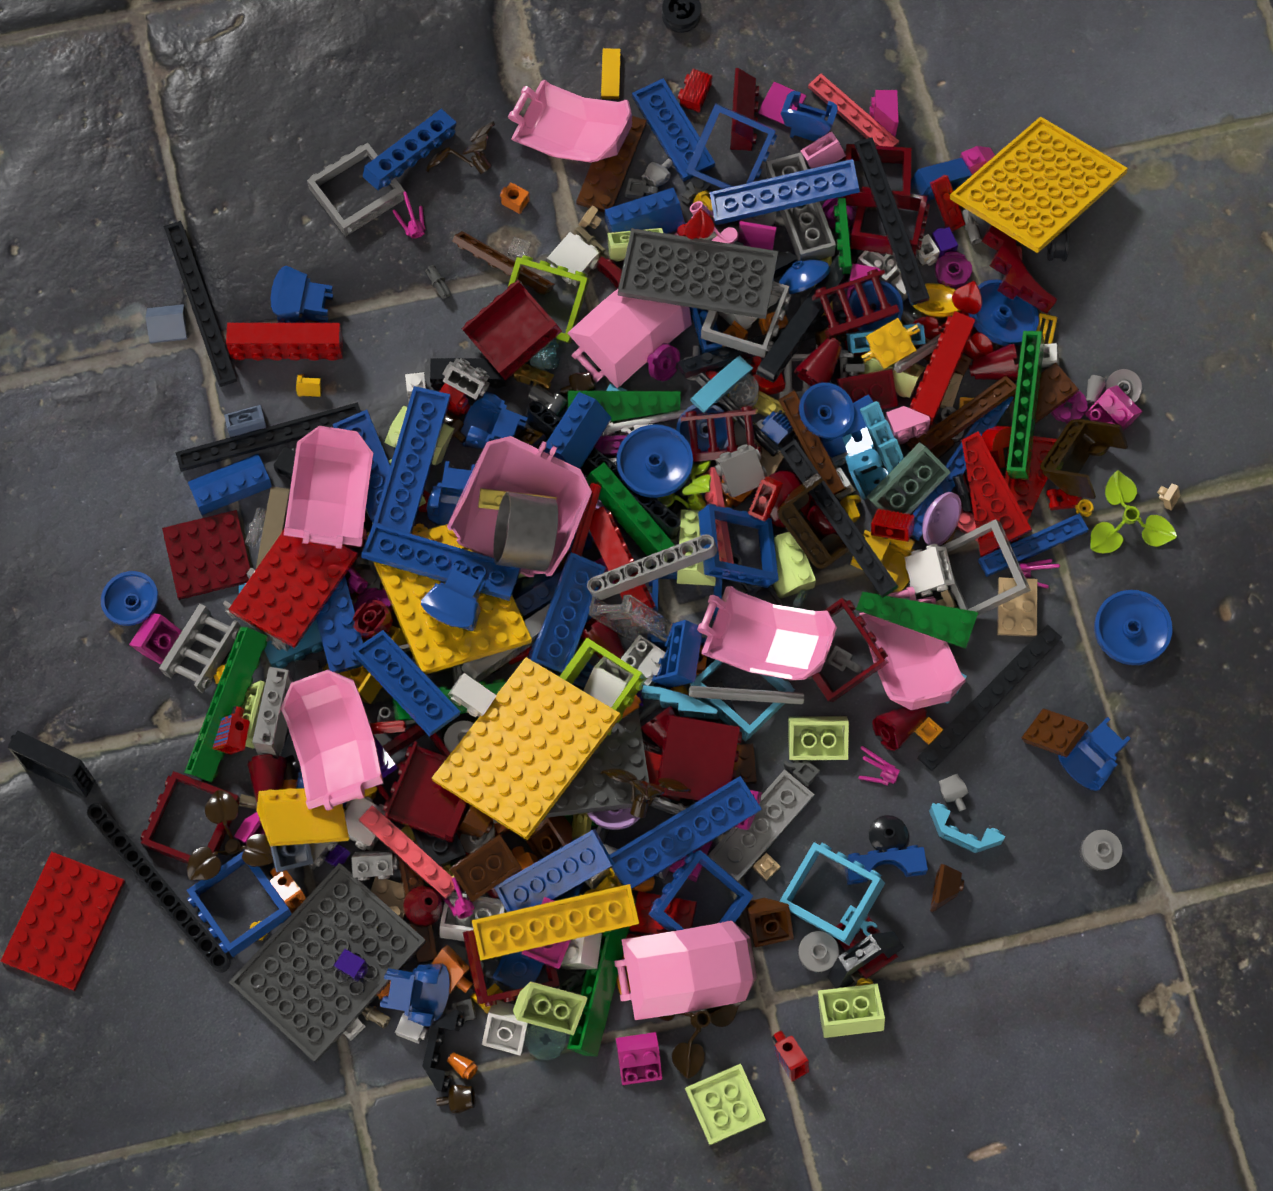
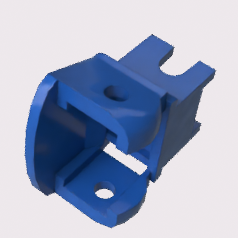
M791 91L787 95L780 113L785 126L791 127L790 137L794 138L795 135L815 142L820 137L828 134L838 111L837 105L834 102L828 101L827 110H820L799 103L801 92ZM792 106L797 107V110H791Z
M289 266L282 267L274 279L271 290V308L273 313L277 315L278 323H305V320L328 323V309L324 308L326 299L333 300V294H330L333 292V286L312 283L310 278H308V274Z
M485 392L483 398L474 402L464 419V426L461 432L467 438L461 444L464 447L484 449L488 441L509 436L514 437L517 428H525L527 417L507 410L504 400H501L491 392Z
M445 461L442 483H438L437 487L433 486L427 502V515L431 522L439 526L449 523L475 467L474 464H472L471 470L449 468V461Z
M456 563L446 583H435L434 587L421 600V606L431 617L444 624L474 631L481 612L477 600L486 585L484 582L485 578L480 574L478 580L461 573L459 570L460 564Z
M1108 717L1092 733L1086 731L1067 758L1058 755L1060 763L1068 774L1079 784L1093 791L1100 790L1110 774L1118 765L1115 762L1117 759L1116 755L1131 739L1127 736L1122 740L1108 727L1107 723L1110 721Z
M443 963L418 965L417 968L413 969V972L388 968L384 979L391 980L389 996L383 997L380 1007L405 1011L404 1015L408 1016V1020L422 1026H431L433 1021L438 1020L443 1014L447 1004L450 989V977L447 966Z

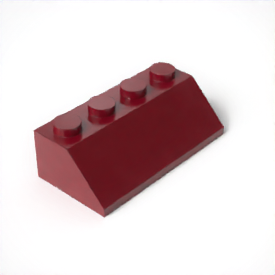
M735 68L732 111L757 121V117H754V112H758V101H755V96H759V86L756 85V78L740 68ZM732 118L730 150L752 151V144H756L757 133H753L754 127Z

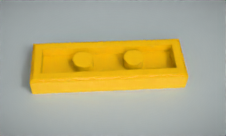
M603 48L601 99H619L620 49Z

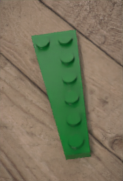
M568 391V408L578 392H581L596 399L611 416V421L680 411L681 391Z
M868 592L861 593L856 607L857 611L965 649L978 612L891 596L882 598L879 594Z

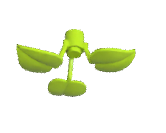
M711 460L693 463L690 475L692 483L682 491L684 495H691L688 498V503L678 495H674V493L656 499L667 508L672 505L674 500H678L687 509L702 510L707 504L700 493L710 492L711 476L707 474L696 478V475L706 471Z
M1119 470L1110 477L1105 488L1106 499L1112 505L1121 503L1126 509L1122 515L1123 521L1115 529L1108 522H1101L1093 528L1090 537V549L1092 551L1105 554L1117 550L1123 542L1122 535L1117 531L1125 523L1134 524L1138 521L1144 528L1142 531L1143 540L1148 545L1154 547L1162 546L1174 540L1177 535L1173 526L1162 516L1150 515L1146 519V524H1144L1141 517H1139V510L1136 507L1125 504L1132 502L1137 495V488L1134 482Z

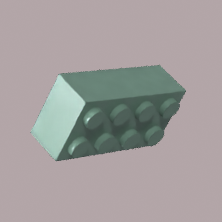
M919 442L871 491L867 498L878 509L911 514L951 472L926 446Z

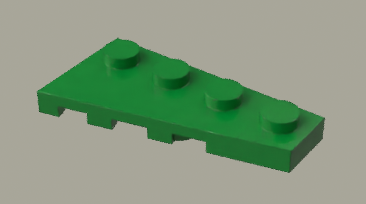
M838 198L837 205H834L835 231L838 235L837 250H840L838 265L839 268L842 267L843 274H850L852 264L846 198Z

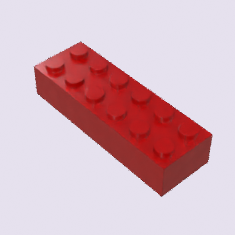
M954 311L952 317L948 316L944 331L941 332L937 347L932 353L930 363L925 369L924 377L920 381L915 398H913L909 407L912 410L929 416V430L932 427L976 320Z
M227 323L226 345L231 359L239 361L244 359L257 361L263 359L275 361L281 359L294 361L300 359L312 361L319 359H328L330 361L343 359V335L340 323Z
M604 506L596 509L589 530L608 570L611 571L634 562L611 512H606ZM638 572L632 573L631 577L636 576ZM620 579L614 580V583H618ZM645 584L620 593L634 625L655 615L653 608L656 606Z

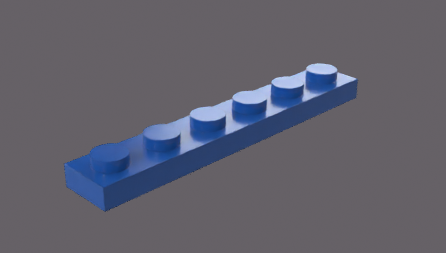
M1079 513L1010 545L1018 562H1022L1088 532L1089 529ZM1001 549L978 559L986 577L1009 567Z

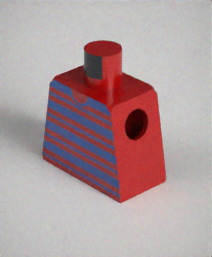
M233 706L231 715L222 718L212 749L227 754L237 753L245 749L250 721L243 718L244 708Z
M783 1031L775 1033L772 1036L776 1043L774 1045L775 1054L791 1082L809 1073V1061L794 1037L789 1036L786 1038Z

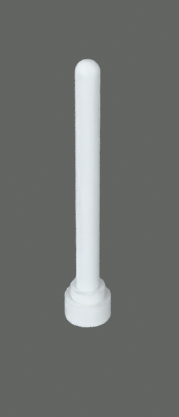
M686 409L616 424L611 422L603 432V436H611L615 431L623 428H634V425H647L680 418Z

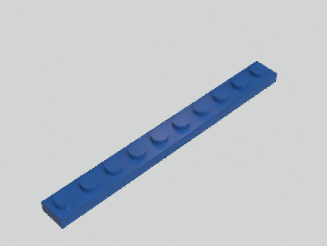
M1009 397L977 420L965 438L978 431L982 436L987 429L996 427L1014 397ZM962 442L945 466L951 473L921 502L913 513L915 521L911 537L917 541L923 535V518L928 507L940 495L952 492L955 488L952 477L965 473L967 470Z

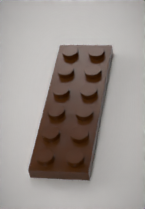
M632 116V127L618 154L591 163L576 204L587 208L593 205L598 211L605 213V209L615 206L646 127L647 120Z

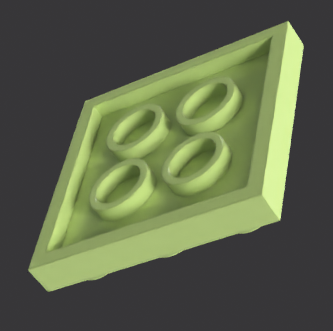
M741 1064L685 1088L709 1146L766 1121Z

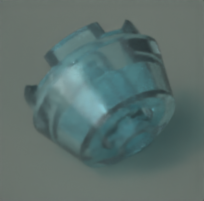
M556 337L529 360L532 367L547 372L558 367L560 358H556V348H559Z

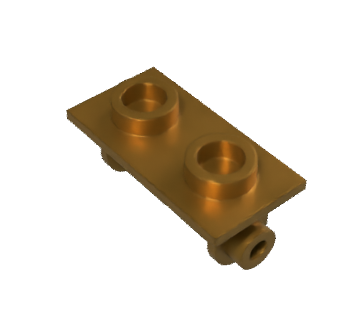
M524 364L513 373L514 378L518 382L530 385L532 380L534 381L533 386L538 384L546 390L550 389V382L554 377V374L528 364Z

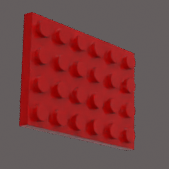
M283 530L228 610L233 615L296 648L358 555L343 545L339 549L335 548L336 546L308 542V544L302 543L303 538L286 536Z
M51 851L0 962L75 991L125 880Z

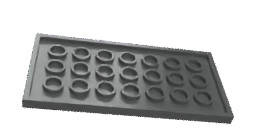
M631 228L618 288V296L766 319L778 251L697 238L689 239L684 236Z

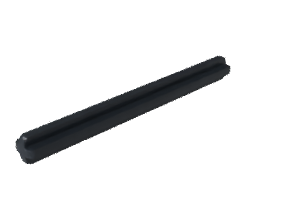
M701 372L696 377V381L702 387L711 380L704 372ZM726 394L718 401L726 411L741 410ZM744 415L733 416L746 430ZM753 422L754 439L771 456H776L780 448Z

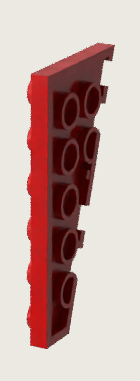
M979 431L964 438L962 445L976 529L996 519L1001 522L1009 542L1032 531ZM993 531L978 538L981 557L1000 548Z
M1034 436L1029 479L1009 478L1007 473L1009 447H1007L1004 479L1027 521L1048 479L1043 475L1040 465L1057 439ZM1017 538V539H1015V540H1013V541H1011V542H1017V541L1019 540V538Z

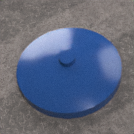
M988 280L979 284L978 288L982 296V307L978 313L969 314V317L976 319L974 327L979 333L986 335L996 344L1003 346L1009 344L1021 345L1023 331L1037 330L1039 323L1037 308L1018 296L1012 300L997 291L1002 280Z
M646 425L635 429L624 438L617 452V470L621 480L631 491L645 497L659 498L675 493L687 482L693 468V454L688 441L678 431L664 425Z
M1124 590L1111 595L1102 603L1095 617L1094 632L1099 646L1109 657L1127 665H1143L1157 659L1169 645L1172 637V621L1166 607L1156 597L1139 590Z

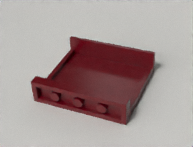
M519 280L510 284L501 295L496 296L493 302L487 307L482 308L479 314L467 321L465 326L461 328L505 380L562 332L555 321L551 319Z
M668 715L657 785L661 784L658 782L660 778H671L683 783L691 789V792H677L664 788L665 793L662 795L700 801L733 781L736 777V770H733L734 762L737 763L739 758V751H736L737 743H741L742 739L740 727Z
M415 741L413 746H409L405 757L408 759L405 765L401 764L398 782L394 781L391 793L393 795L390 800L387 799L383 808L385 817L443 840L453 842L468 803L445 788L432 794V790L440 786L432 780V777L448 757L418 747V742Z

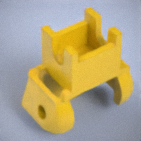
M865 530L863 533L865 540L899 587L891 593L903 591L910 581L904 557L910 556L911 552L915 551L913 549L915 542L912 539L909 542L872 536L871 532ZM852 557L851 565L862 570L855 558Z

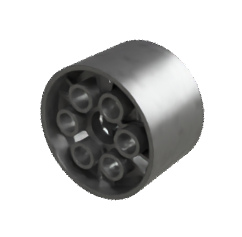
M506 492L498 510L494 533L493 554L496 565L543 572L547 570L552 559L557 536L558 505L556 499Z

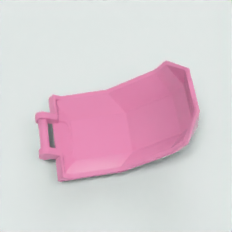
M546 80L540 82L536 92L524 86L514 110L508 115L511 121L519 124L511 140L555 158L589 163L617 155L632 127V113L628 100L614 102L584 98L551 85ZM527 98H530L532 101L522 117L519 114Z
M617 289L568 332V335L579 346L571 356L575 360L577 359L591 373L595 383L606 376L616 388H619L647 362L648 356L654 353L663 343L669 344L692 325L690 308L618 296ZM584 351L601 369L600 372L582 354Z
M318 426L297 441L284 535L303 538L302 543L308 544V542L336 546L335 548L339 549L342 548V544L361 546L373 452L357 431Z
M732 586L726 587L722 599L718 596L710 595L708 599L709 605L703 621L697 628L698 632L708 636L701 654L750 673L788 680H805L821 671L837 629L827 610L810 611L774 605L740 592ZM717 607L719 609L711 628L709 627V624L712 619L715 608Z
M913 586L907 587V590L887 595L896 598L908 597L909 600L936 604L934 596L916 600ZM859 613L867 623L865 626L867 631H872L876 636L877 641L875 643L879 648L883 647L888 654L886 659L889 663L877 672L890 700L910 710H915L950 701L966 682L947 642L866 613ZM869 646L873 663H876L879 659Z
M325 670L292 682L281 705V711L287 722L301 766L308 809L324 805L325 809L329 811L339 804L356 798H365L364 790L382 784L383 778L375 739L354 680L330 670Z
M733 921L622 939L625 959L614 961L615 967L618 969L622 993L620 1000H632L635 1020L692 1012L746 1001L757 978L751 939ZM625 966H627V972H628V978H629V984H630L631 993H629L628 980H627V974H626V968H625Z

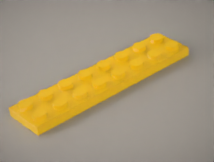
M630 884L471 921L480 961L639 924Z

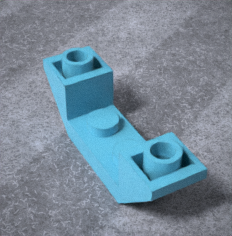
M932 803L929 812L939 837L974 853L1002 844L1005 836L995 828H987L982 840L979 841L972 834L965 835L959 832L960 830L955 826H946L945 823L951 811L947 810L948 808L943 804Z

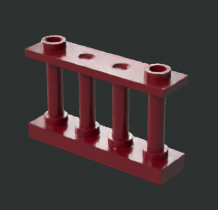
M878 269L867 272V276L830 289L823 287L815 291L816 293L812 296V300L820 298L830 324L828 326L829 329L825 331L827 339L891 317L899 312L897 305L891 306V304H888L879 277L885 274L884 270L878 271ZM872 280L881 304L880 311L874 312L871 310L861 283ZM855 287L864 311L863 317L857 318L853 315L844 289ZM838 293L847 317L846 323L839 324V322H836L827 295Z
M753 406L741 407L742 410L697 414V411L685 412V415L681 417V421H688L693 462L715 460L720 458V455L725 452L732 453L737 451L738 445H736L733 416L744 415L747 445L758 449L761 455L763 453L762 446H757V443L754 441L752 415L758 413V408L753 409ZM714 418H726L727 449H719L717 447ZM707 419L710 445L708 451H701V448L698 447L696 420Z

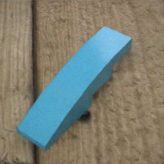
M739 355L702 387L690 401L705 413L726 393L728 394L753 367Z
M875 401L861 408L860 412L888 473H890L904 457L897 439L893 436L888 421L885 420L879 403Z
M642 685L644 699L660 700L662 708L672 706L673 709H678L680 717L719 720L718 711L698 699L673 690Z

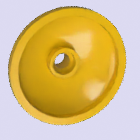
M935 283L925 284L930 297L929 301L912 305L919 312L936 318L953 316L954 311H961L952 302V295L955 289Z

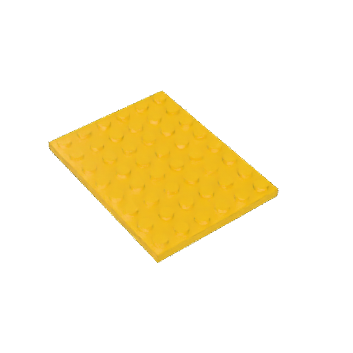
M1040 116L950 194V200L1036 253H1039L1126 175L1128 168Z
M448 524L413 534L474 552L458 544L457 536L453 530L447 528ZM374 562L415 662L425 675L532 642V638L513 596H511L510 601L481 593L477 600L481 612L474 631L452 627L431 617L421 606L423 597L434 587L435 583L440 584L442 581Z
M526 657L497 693L483 716L480 715L433 775L432 780L528 840L620 719L621 714Z

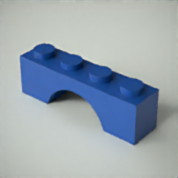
M918 845L908 846L904 850L890 848L887 852L882 853L874 850L868 852L867 855L852 853L848 855L847 859L852 863L857 861L865 866L864 869L868 872L884 864L898 867L906 877L926 875L928 871L924 847L918 848ZM845 867L848 885L868 882L867 878Z

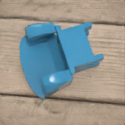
M867 427L861 429L863 439L860 442H855L851 434L842 437L848 455L845 457L848 469L863 500L867 499V496L878 485L874 484L875 480H880L881 482L889 474L885 468L881 467L883 466L881 457ZM875 465L877 466V469L872 470L865 474L861 473V471L867 468H870Z

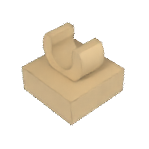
M592 205L578 225L583 229L588 225L596 229L602 221L601 218L595 216L598 209Z
M1171 484L1169 489L1161 486L1157 492L1160 494L1159 499L1163 500L1165 508L1171 511L1181 496L1179 486Z
M947 589L941 592L943 599L936 601V605L957 608L950 591Z
M767 853L752 866L765 881L769 880L781 867Z

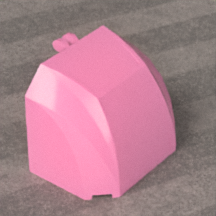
M509 436L486 443L454 509L447 528L453 530L459 545L478 554L494 558V533L498 510L478 508L480 488L557 497V536L549 567L545 572L523 568L520 570V573L527 577H534L535 574L552 576L572 543L592 491L581 469L554 457L557 450L556 447L553 446L548 454L543 452L546 448V442L544 441L539 449Z

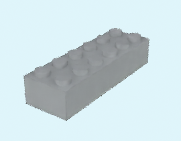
M801 152L766 162V175L768 179L808 170ZM820 202L780 211L798 261L820 260L835 255L836 244Z

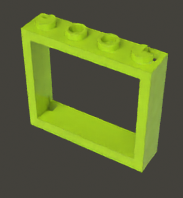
M525 255L522 258L517 257L509 285L517 281L522 265L580 282L566 332H561L554 338L571 344L572 338L568 335V332L577 324L590 279L585 277V273L575 271V274L568 272V268L558 266L556 269L550 267L551 263L540 260V263L533 262V258Z
M586 638L559 677L573 684L595 651L632 674L633 677L611 707L621 714L620 719L617 721L618 723L622 719L625 709L633 703L634 696L643 689L642 685L647 678L639 670Z

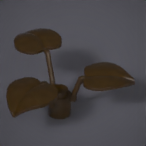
M493 121L479 128L471 136L470 141L473 143L462 154L466 155L474 152L475 154L471 157L472 161L447 147L432 157L426 171L428 172L431 167L442 162L449 154H454L471 167L475 166L480 174L486 172L492 165L482 150H486L487 133L491 130L492 126H495V122Z
M606 769L601 772V774L605 773L614 780L631 784V801L633 804L630 814L638 818L646 817L648 807H651L657 795L665 793L664 788L677 792H691V789L683 783L671 778H660L658 782L661 784L657 785L637 780L634 774L623 769ZM636 788L642 793V794H638L637 797H636Z
M217 790L205 806V815L212 823L219 824L223 822L230 840L225 844V851L212 853L209 847L204 846L196 849L191 854L187 865L188 878L191 881L214 878L221 869V861L216 857L217 855H230L234 858L243 852V861L249 866L254 867L274 862L266 835L256 834L251 836L247 840V846H242L237 839H234L227 821L234 820L237 817L238 804L228 792Z
M741 1002L705 1009L706 1011L696 1013L686 1012L679 1014L691 1017V1025L696 1028L688 1044L679 1043L672 1051V1062L685 1078L689 1079L696 1075L704 1062L705 1054L703 1047L699 1044L692 1045L697 1034L701 1032V1028L708 1026L710 1022L716 1027L728 1026L734 1020ZM675 1014L658 1018L664 1021H671Z

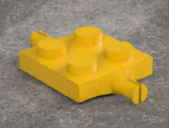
M896 318L865 336L869 343L870 351L861 356L864 359V363L875 358L879 361L881 367L885 369L915 352L916 348L912 343L911 336L920 332L919 328L916 329L918 327L917 324L906 329L899 318Z

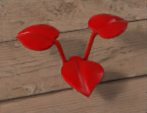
M700 208L686 224L678 227L677 234L689 239H699V237L704 239L713 233L715 226L709 214Z
M975 281L957 288L952 295L954 306L961 310L959 313L966 316L978 313L982 307V296ZM923 316L912 323L924 325L925 338L929 340L941 334L940 330L945 327V323L938 326V320L932 316ZM975 333L972 336L970 335L964 353L969 358L976 360L993 352V343L986 335Z

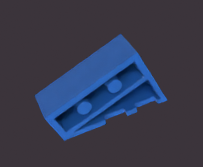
M962 158L918 169L912 177L910 194L927 196L928 202L935 199L930 182L943 175H947L952 189L956 190L972 174Z
M687 620L673 623L665 643V647H667L664 658H660L658 662L661 666L657 676H653V682L667 688L695 682L702 633L697 631L698 625Z

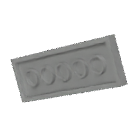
M784 769L761 795L759 805L762 810L756 813L749 830L732 828L710 852L708 857L739 882L815 794Z

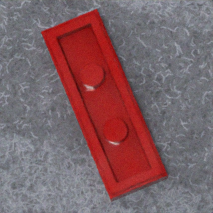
M943 175L930 182L946 228L950 227L953 232L966 225L959 205L950 200V194L953 192L948 176Z

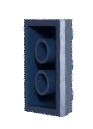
M558 567L552 576L535 574L534 577H527L515 585L512 596L524 621L551 603L562 574V570Z

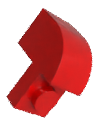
M759 356L752 357V364H750L753 367L751 379L755 385L757 384L758 390L766 395L783 392L785 382L782 373L774 383L756 374L761 358Z
M996 426L987 429L981 437L998 468L1005 467L1003 448L1010 446L1011 427Z

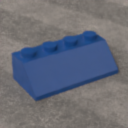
M674 187L605 209V222L610 233L631 231V228L640 230L662 228L663 233L670 234L676 232L680 225L685 224Z
M578 392L546 442V448L543 452L549 454L554 446L557 448L554 457L581 469L610 423L611 416L596 399Z
M258 454L188 481L201 515L272 487L269 476Z

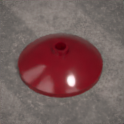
M780 471L769 475V477L783 483L769 518H772V525L786 528L778 517V508L802 482L795 473ZM807 492L809 501L801 508L806 517L811 508V495L809 492Z

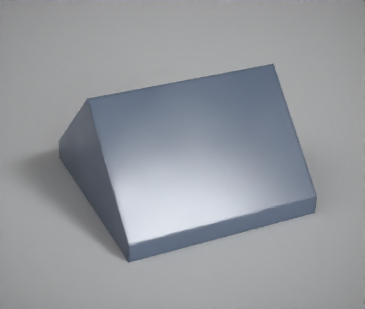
M184 304L147 308L145 319L150 343L187 339Z
M261 405L224 415L230 437L267 427Z
M309 844L270 846L276 872L313 864Z

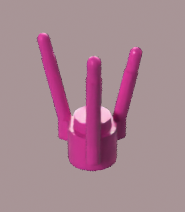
M404 191L405 202L411 221L408 222V227L395 209L393 213L404 228L407 236L419 238L426 231L423 207L419 206V222L414 217L407 192Z
M1052 559L1019 563L1026 579L1031 577V570L1060 567V564L1042 565L1051 563ZM1037 582L1038 587L1049 588L1048 585Z
M861 746V750L878 762L866 756L863 757V760L882 769L880 776L883 779L859 776L858 778L860 780L882 783L888 786L889 782L894 784L900 770L869 749Z
M453 877L452 881L459 899L455 901V906H453L448 898L446 900L442 896L441 898L452 910L454 916L458 915L460 919L467 918L473 914L474 905L468 896L467 900L463 898L457 880Z

